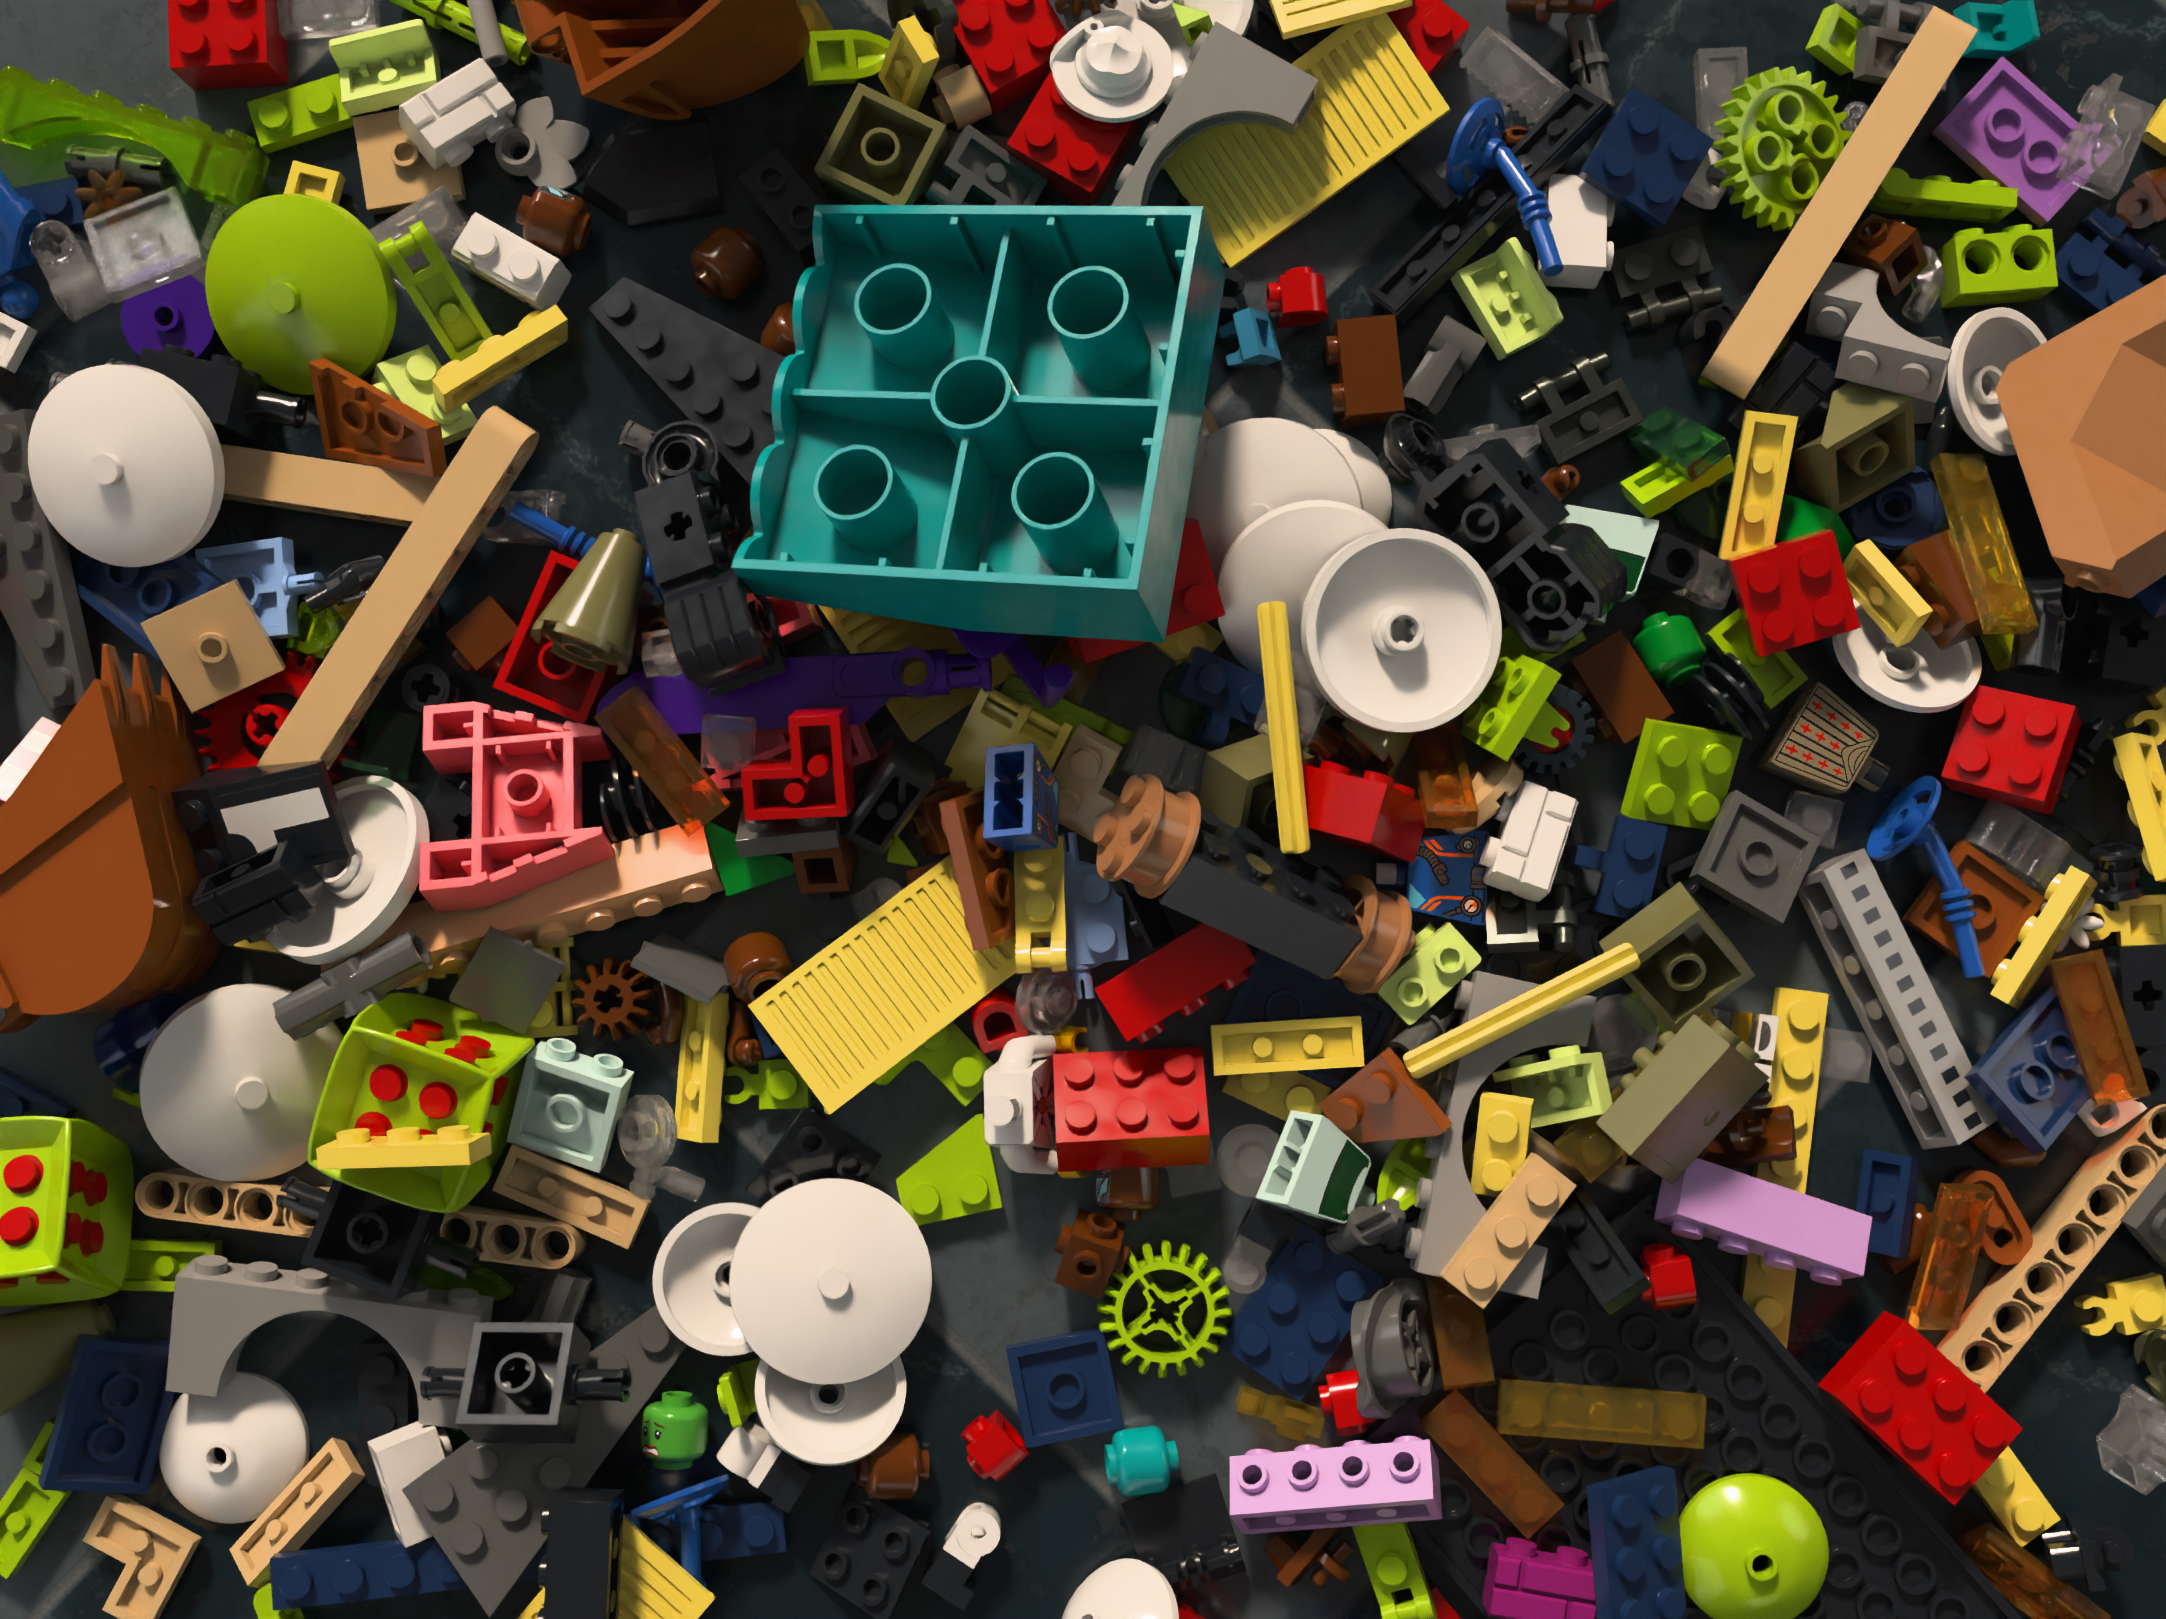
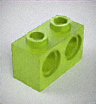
M2020 224L2001 230V233L1984 234V229L1970 228L1954 233L1953 238L1936 251L1942 308L2037 301L2058 287L2052 229L2032 230V225ZM2014 254L2024 260L2026 270L2017 266L2014 261ZM1965 258L1975 262L1978 267V274L1971 272L1967 268Z

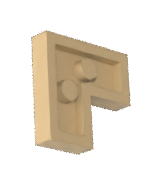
M1080 723L1053 772L1059 786L1058 823L1098 845L1093 840L1095 827L1103 815L1110 814L1119 796L1103 788V785L1123 747Z
M112 1492L108 1494L83 1539V1542L126 1564L102 1610L118 1619H159L202 1537L121 1493Z

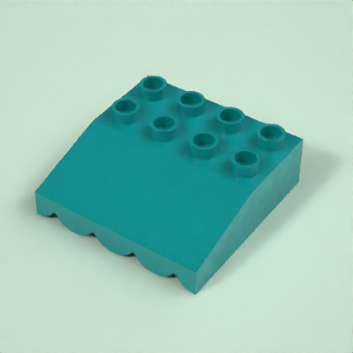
M815 205L812 235L816 264L815 266L808 267L802 273L796 286L792 310V327L796 351L795 354L788 355L782 361L774 380L771 411L775 442L764 448L757 459L753 471L750 490V510L754 534L752 537L745 539L739 546L731 566L734 572L755 595L960 630L1165 643L1226 276L1204 207Z

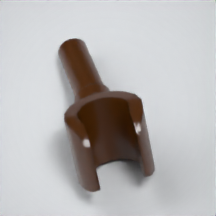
M1325 723L1318 735L1307 746L1330 762L1343 748L1347 739Z

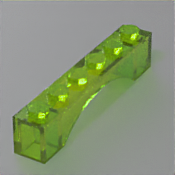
M5 65L3 71L0 70V141L35 150L54 141L77 136L109 135L131 139L163 153L175 166L184 182L210 202L239 210L244 205L258 199L271 160L255 147L256 140L233 129H226L225 135L211 131L209 125L188 116H182L180 122L167 118V115L159 109L143 103H137L136 109L123 105L121 100L101 91L93 90L91 96L82 94L73 85L56 78H49L47 83L35 80L32 74L11 65Z

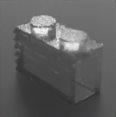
M1490 24L1485 27L1460 60L1461 69L1467 71V74L1474 77L1475 81L1481 83L1482 87L1497 96L1498 100L1504 102L1505 106L1512 108L1513 112L1519 114L1520 118L1526 120L1527 124L1533 127L1570 91L1569 88Z
M442 185L369 230L378 244L390 237L395 241L410 232L409 226L422 220L448 261V258L455 260L451 255L452 248L467 225L469 218L459 202ZM420 250L407 257L406 261L411 269L414 270L428 262V259L423 251ZM390 266L395 285L400 289H405Z

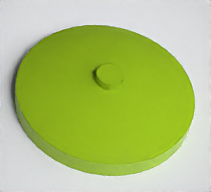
M279 194L266 196L244 205L233 213L220 228L212 243L205 273V292L211 319L229 353L234 359L243 363L242 367L244 369L260 374L262 382L285 392L314 395L308 362L324 357L362 379L383 358L393 337L397 316V296L393 274L374 236L347 210L333 202L312 195Z

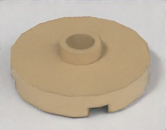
M1498 756L1486 761L1468 774L1445 798L1437 811V822L1449 834L1454 833L1455 835L1465 834L1479 827L1498 812L1497 809L1501 806L1497 800L1504 792L1509 797L1514 795L1523 780L1524 768L1513 756L1507 762Z

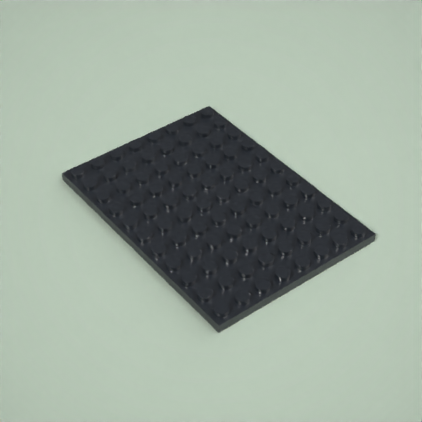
M1648 1191L1640 1195L1612 1219L1609 1224L1641 1270L1640 1254H1643L1642 1249L1644 1247L1658 1243L1673 1244L1674 1248L1680 1247L1691 1259L1697 1294L1696 1304L1653 1310L1650 1301L1642 1302L1638 1296L1609 1315L1570 1257H1568L1541 1281L1538 1299L1523 1296L1434 1373L1432 1389L1428 1395L1411 1397L1404 1406L1395 1410L1391 1418L1380 1419L1357 1439L1368 1441L1372 1444L1391 1443L1394 1439L1401 1436H1416L1422 1440L1430 1439L1439 1460L1442 1519L1406 1523L1487 1619H1503L1488 1616L1483 1605L1482 1596L1492 1542L1506 1544V1539L1509 1537L1522 1538L1534 1542L1537 1545V1550L1556 1553L1559 1546H1568L1586 1552L1588 1554L1587 1559L1592 1560L1586 1486L1659 1465L1675 1469L1679 1517L1691 1498L1706 1485L1720 1478L1742 1473L1761 1474L1783 1481L1798 1491L1811 1504L1821 1519L1826 1532L1829 1547L1828 1569L1823 1585L1815 1599L1802 1613L1793 1619H2022L1825 1392L1817 1386L1818 1384L1691 1239L1673 1234L1671 1232L1672 1226L1654 1220L1657 1200ZM1757 1556L1752 1564L1753 1569L1765 1567L1768 1561L1767 1556ZM1685 1591L1687 1619H1714L1702 1611Z

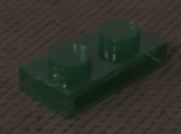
M1666 405L1647 416L1641 424L1627 433L1633 449L1691 483L1731 453L1723 436Z

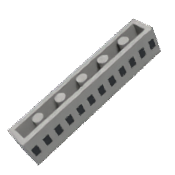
M1865 848L1831 858L1807 871L1797 894L1922 1149L1960 1145L1997 1121L1998 1118L1995 1112L1964 1078L1971 1070L1972 1065Z

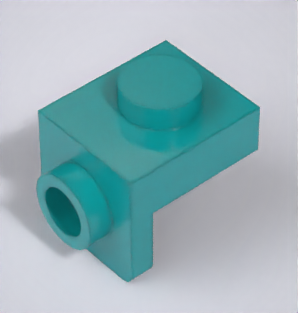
M2010 0L2002 5L1967 2L1953 10L1955 17L1978 29L1961 57L1999 60L2002 56L2006 58L2038 41L2040 38L2034 0Z

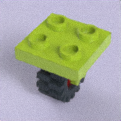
M1511 650L1507 657H1502L1497 662L1489 680L1491 683L1481 699L1475 700L1466 710L1463 717L1464 726L1459 734L1506 762L1513 756L1520 765L1535 773L1544 774V771L1550 774L1560 773V766L1567 770L1576 766L1572 760L1574 756L1583 759L1588 753L1581 747L1584 742L1593 743L1594 736L1587 733V728L1595 727V719L1587 715L1592 709L1589 703L1581 700L1582 695L1557 683L1562 675L1561 673L1542 662Z

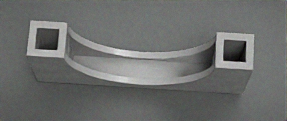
M1215 21L1209 34L1201 32L1189 54V59L1193 62L1184 78L1177 76L1171 83L1164 98V103L1168 106L1159 122L1152 120L1145 129L1139 143V147L1143 148L1135 165L1133 166L1128 163L1119 175L1115 184V190L1119 193L1111 206H1147L1153 183L1165 162L1185 142L1206 130L1231 123H1259L1282 129L1295 136L1320 92L1319 79Z
M1481 971L1469 972L1467 980L1459 982L1455 995L1454 1008L1461 1010L1458 1027L1540 986V984ZM1584 995L1450 1063L1447 1079L1440 1078L1435 1094V1103L1452 1122V1125L1441 1135L1430 1136L1426 1139L1424 1154L1425 1157L1431 1158L1428 1176L1427 1178L1421 1177L1419 1179L1415 1193L1414 1205L1417 1208H1421L1417 1228L1410 1227L1406 1238L1404 1256L1411 1259L1409 1268L1419 1273L1441 1277L1439 1275L1487 1212L1469 1182L1462 1153L1464 1121L1470 1103L1479 1087L1496 1068L1525 1051L1547 1045H1579V1047H1587L1597 997ZM1533 1243L1499 1288V1291L1538 1299L1548 1248Z
M203 1255L194 1258L175 1276L166 1391L217 1397L234 1379L240 1353L253 1330L274 1318L300 1311H327L341 1314L366 1324L377 1331L395 1348L405 1362L415 1385L419 1407L418 1424L460 1429L455 1425L459 1400H423L420 1392V1382L430 1381V1378H423L422 1373L427 1366L435 1368H466L474 1322H491L494 1297L479 1295L476 1290L470 1288H455L450 1291L429 1289L427 1284L418 1282L416 1289L412 1293L394 1301L314 1268L292 1271L278 1269V1266L272 1262L258 1261L246 1265L228 1262L227 1258L220 1255Z

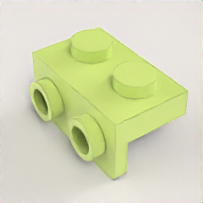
M421 19L347 35L329 41V50L340 73L341 102L349 117L401 105L441 81L439 54Z
M1516 237L1506 240L1496 252L1458 270L1450 278L1498 361L1545 338L1564 319L1559 310L1557 299L1547 290L1534 268L1532 257L1522 248Z
M429 345L376 364L371 385L441 424L444 446L468 437L478 420L467 403L446 415L434 399L432 379L436 377V373L442 365Z
M1429 921L1415 932L1413 948L1405 957L1401 958L1394 972L1374 995L1378 1000L1388 1004L1406 1024L1412 1025L1481 962V956L1450 922H1438L1434 926Z
M1579 1045L1548 1050L1550 1060L1539 1062L1538 1054L1512 1058L1508 1060L1510 1069L1492 1073L1494 1083L1510 1081L1513 1096L1534 1099L1531 1129L1603 1115L1613 1104L1602 1052L1581 1054Z

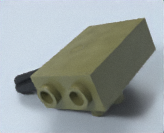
M1695 1014L1676 1034L1672 1031H1666L1659 1036L1657 1046L1661 1051L1657 1055H1654L1647 1047L1639 1048L1634 1052L1632 1062L1642 1072L1638 1076L1634 1073H1628L1621 1078L1619 1087L1624 1092L1596 1122L1627 1154L1671 1184L1676 1181L1740 1109L1767 1105L1772 1099V1095L1768 1091L1770 1083L1767 1081L1770 1077L1755 1065L1761 1056L1719 1020L1708 1026Z

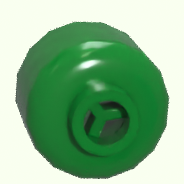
M1659 612L1648 617L1640 624L1642 631L1633 640L1632 646L1655 683H1665L1666 687L1672 688L1688 682L1693 673L1699 675L1702 672L1701 664L1706 659L1707 650L1689 617L1683 615L1669 616L1667 612Z

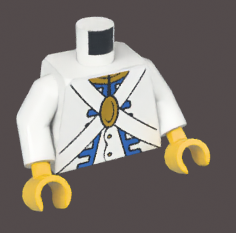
M1060 1025L1053 1035L1050 1032L1014 1038L1006 1043L998 1062L985 1071L983 1078L986 1145L1000 1148V1154L1011 1170L1019 1173L1050 1175L1055 1174L1057 1171L1065 1179L1086 1178L1091 1175V1172L1081 1171L1059 1172L1057 1152L1055 1151L1053 1054L1055 1052L1060 1054L1089 1052V1048L1075 1046L1076 1036L1080 1032H1088V1029L1085 1027Z

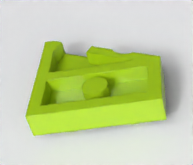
M984 1112L974 1115L968 1122L897 1177L896 1184L901 1206L909 1213L917 1226L1003 1207L992 1148L990 1145H986Z

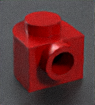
M1296 267L1287 270L1283 275H1279L1277 282L1266 284L1267 310L1269 313L1275 312L1277 328L1308 326L1328 318L1323 275L1314 273V269L1311 267Z
M1002 986L995 988L968 1009L971 1024L982 1054L993 1050L1002 1051L1008 1041L1014 1038L1029 1036L1014 995Z
M1658 1243L1644 1247L1642 1249L1643 1254H1640L1642 1271L1652 1284V1287L1639 1295L1641 1301H1650L1653 1310L1696 1304L1697 1294L1691 1259L1680 1247L1674 1248L1673 1244Z
M1357 1369L1325 1374L1327 1385L1318 1386L1323 1416L1333 1415L1338 1436H1350L1367 1431L1366 1424L1377 1422V1420L1364 1418L1357 1411L1356 1387L1360 1381Z
M998 1409L987 1419L983 1415L978 1416L960 1435L967 1443L966 1451L969 1455L966 1458L968 1463L984 1480L991 1476L996 1481H1001L1030 1454L1029 1448L1025 1447L1022 1436Z

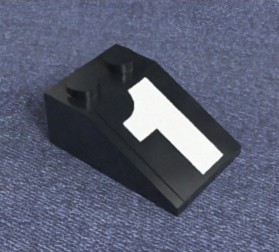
M324 760L215 770L171 792L178 810V817L185 828L195 855L196 865L203 878L287 839H292L304 854L305 861L307 863L310 862L312 866L350 858L356 854Z

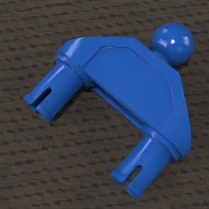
M0 168V307L10 317L27 319L32 317L39 309L40 298L37 291L30 284L18 281L15 276L34 265L40 236L41 218L33 202L26 197H19Z

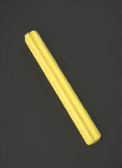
M1281 601L1264 602L1257 607L1280 849L1284 854H1299L1310 850V836L1287 605Z
M1623 943L1405 1053L1403 1061L1410 1075L1413 1078L1419 1079L1638 969L1641 964L1640 959L1630 943Z

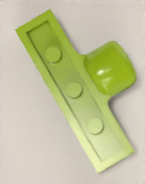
M952 1021L876 1079L874 1083L877 1085H887L908 1064L919 1061L926 1066L962 1106L966 1107L984 1089V1073L993 1066V1063L982 1054L978 1047Z

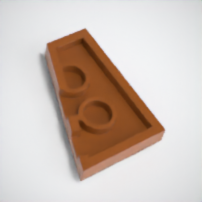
M324 357L308 362L325 457L433 478L445 473L447 463L441 424Z
M985 786L939 803L942 815V829L947 836L953 862V876L959 887L965 913V927L970 934L973 951L990 949L1016 936L1014 876L1010 870L1005 868L1004 850L983 839Z

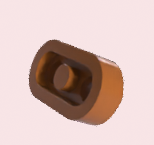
M1968 1169L1956 1176L1950 1189L1951 1201L1980 1253L1987 1259L2002 1265L2020 1263L2032 1248L2033 1237L2030 1228L2004 1182L1996 1174L1981 1169ZM1978 1185L1981 1190V1196L1977 1201L1972 1202L1969 1198V1191L1973 1186ZM1999 1229H2003L2005 1241L2001 1245L1996 1246L1994 1234Z

